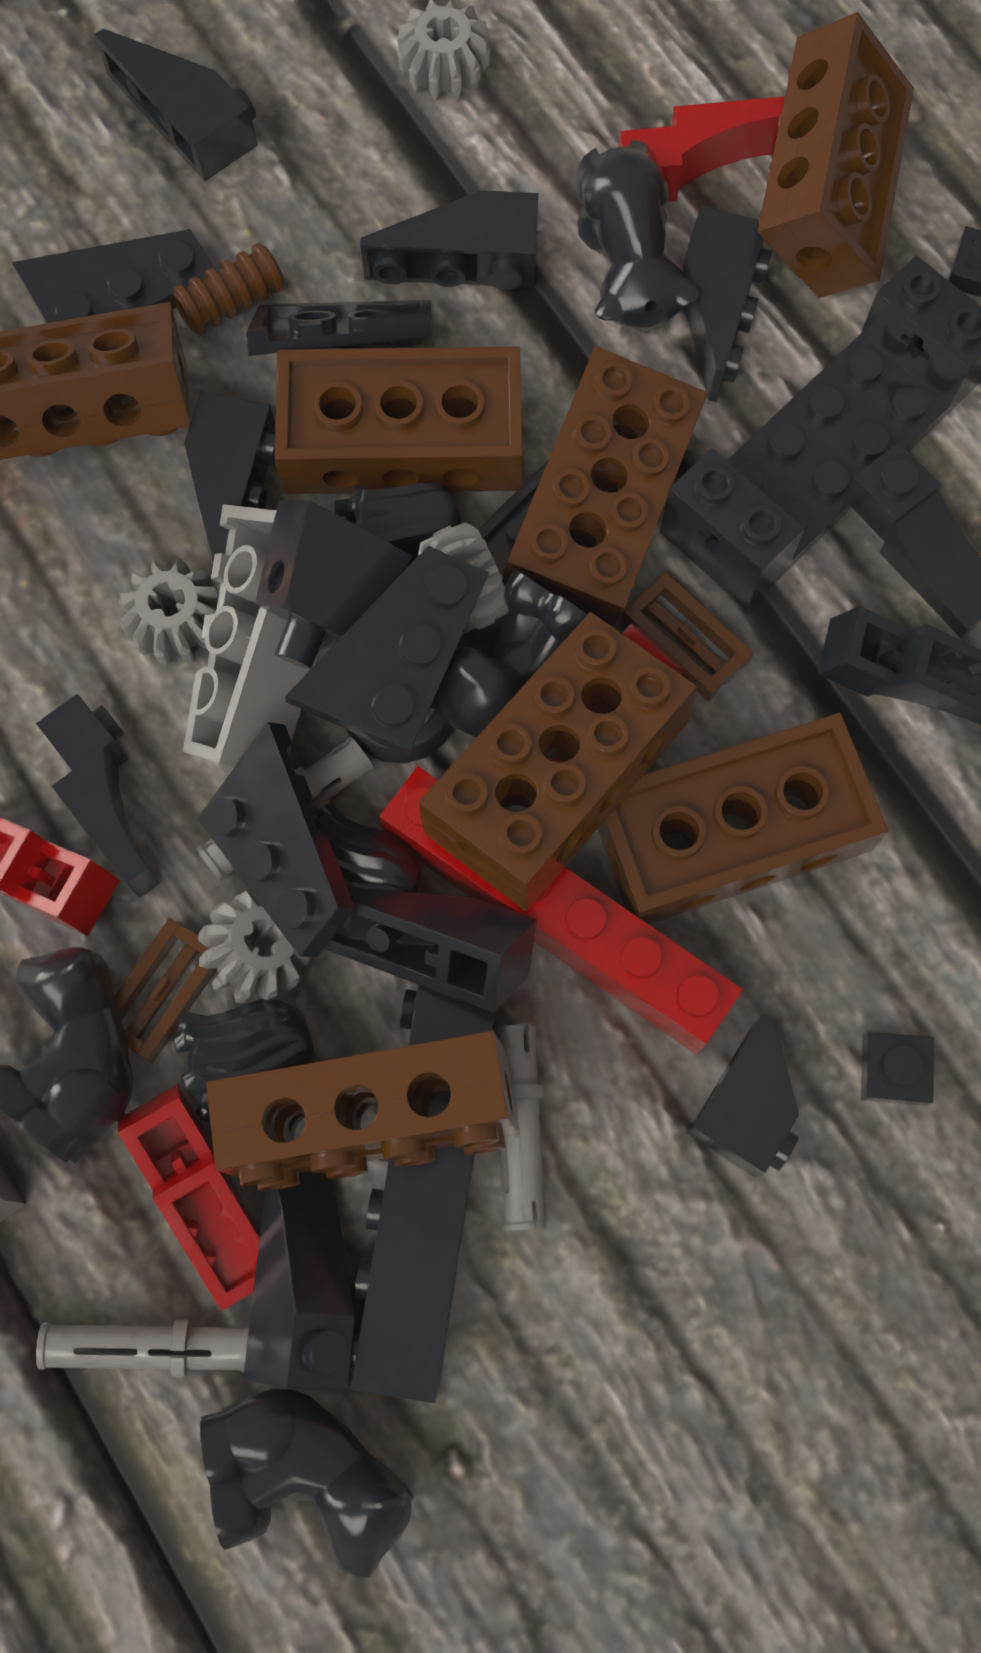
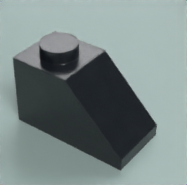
M762 1014L751 1025L687 1132V1135L753 1177L766 1173L769 1166L779 1171L791 1155L799 1139V1136L790 1131L799 1116V1111L773 1019Z

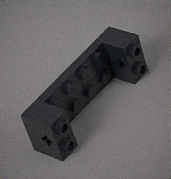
M916 255L876 293L861 334L727 461L711 448L669 488L660 534L748 610L852 508L844 498L855 475L898 442L910 452L981 382V306ZM923 347L925 350L922 352L918 348Z

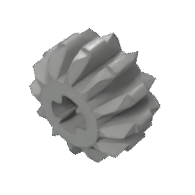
M429 0L426 11L410 8L407 23L400 25L397 36L399 68L402 71L403 77L410 78V83L415 93L430 88L434 101L442 92H450L458 100L462 87L477 90L481 75L487 73V68L490 65V48H488L489 31L486 29V22L478 20L474 6L458 10L454 0H450L446 6H437L432 0Z
M466 522L455 527L448 526L433 533V537L420 543L418 555L428 546H431L489 572L487 581L464 633L476 628L479 631L494 624L495 619L508 613L509 608L504 601L505 586L502 581L503 578L498 571L485 540L482 539L477 528Z
M180 557L170 571H165L161 562L153 559L151 568L153 575L146 578L132 573L130 581L136 591L119 594V604L123 611L126 612L120 617V626L125 635L133 637L132 644L134 648L143 656L154 651L157 661L166 666L173 654L179 652L183 661L191 664L193 659L191 648L199 645L207 649L205 640L201 639L205 615L216 612L220 589L211 587L212 580L207 571L201 567L190 572L187 562L183 561ZM177 607L178 613L172 616L167 615L166 612Z
M245 891L236 895L232 900L231 906L219 903L210 913L212 924L205 925L198 935V941L209 948L200 956L199 967L207 969L217 968L219 972L212 981L213 990H220L230 983L235 986L234 997L236 1003H244L253 992L258 999L273 1000L278 995V989L289 992L299 982L297 971L304 969L309 964L310 957H300L259 901L256 904L248 892ZM246 939L251 940L250 948H253L256 944L261 947L264 953L262 957L257 955L258 947L252 952L248 949L245 943Z

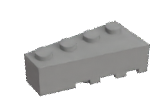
M223 504L219 526L229 530L225 554H215L211 574L212 580L220 582L216 612L205 615L201 639L205 640L206 648L209 651L207 666L195 673L183 752L234 768L267 722L284 724L292 741L301 709L286 703L285 696L310 669L294 665L274 655L287 620L257 605L256 596L276 510ZM319 649V651H318V654H317V656H316V659H315V661H314L313 666L316 664V661H317V658H318L320 649ZM291 747L287 749L288 755L290 754Z

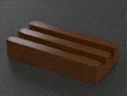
M664 572L622 613L621 621L625 625L633 624L642 628L685 669L681 676L696 685V691L707 701H710L717 694L718 689L723 684L726 685L732 680L735 673L740 668L743 669L751 661L754 654L750 648L667 572ZM663 596L730 659L724 663L698 639L696 634L684 623H680L656 600ZM645 611L713 675L710 676L651 622L643 612Z
M170 917L114 996L115 1007L120 1020H122L175 942L179 939L185 943L149 998L125 1030L128 1049L152 1064L178 1028L184 1011L188 1012L217 970V968L207 969L199 967L198 963L146 1041L139 1040L197 954H203L209 949L198 941V935Z

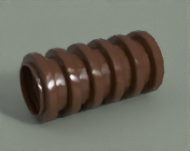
M257 243L251 247V254L248 255L245 251L236 254V262L232 263L226 259L220 263L221 269L219 271L211 267L204 271L205 278L200 279L194 276L189 279L188 287L184 288L179 284L173 288L172 296L174 303L185 324L192 332L199 336L206 332L205 325L211 324L213 327L221 324L222 316L225 315L231 319L237 316V308L241 307L246 311L253 307L252 300L257 299L259 302H263L268 299L269 291L278 294L284 290L282 272L267 247Z

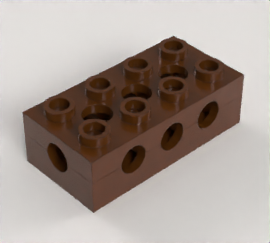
M859 12L805 33L796 39L792 64L788 72V84L783 109L778 122L779 128L773 158L769 166L767 188L762 211L759 215L758 233L818 298L880 281L914 87Z
M171 302L0 331V460L25 455L45 457L57 452L59 449L87 444L95 447L107 446L121 438L144 434L164 436L173 433L178 428L190 427L187 364ZM132 396L136 399V401L130 404H121V399ZM71 407L75 410L72 414L63 415V409ZM10 418V419L13 420L15 423L10 424V425H5V424H6L5 419Z
M594 346L502 576L505 588L512 571L516 570L550 593L566 599L586 614L591 612L611 627H614L625 609L666 503L669 488L673 485L708 392ZM594 484L602 485L610 493L599 490ZM572 538L585 540L590 544L591 548L578 545Z
M520 347L277 350L275 462L284 494L354 493L357 486L384 489L422 482H435L445 485L452 492L517 491L521 487Z
M590 612L418 802L423 833L527 912L689 723L697 686ZM552 759H564V760H567V761H565V762H554V761H551V760H552ZM514 805L528 808L520 812L506 810L507 807Z
M841 713L643 775L597 829L625 908L647 924L871 852L889 832ZM784 795L799 797L805 802L808 810L794 808L787 802ZM736 814L742 817L747 822L749 829L738 830L726 823L723 815ZM665 833L679 834L687 840L690 848L685 850L672 849L663 842L661 835Z
M494 1031L206 1082L215 1168L217 1171L239 1177L240 1185L242 1186L257 1185L258 1191L278 1190L297 1186L300 1184L299 1173L312 1171V1173H326L327 1179L362 1175L368 1173L367 1161L378 1159L395 1161V1167L426 1164L437 1160L436 1149L452 1146L463 1148L464 1155L495 1152L506 1148L504 1137L520 1135L508 1055ZM451 1092L447 1108L437 1116L428 1117L427 1110L431 1100L439 1093ZM378 1104V1112L374 1121L369 1126L361 1129V1118L364 1112L372 1105ZM306 1118L303 1131L294 1139V1132L298 1123Z

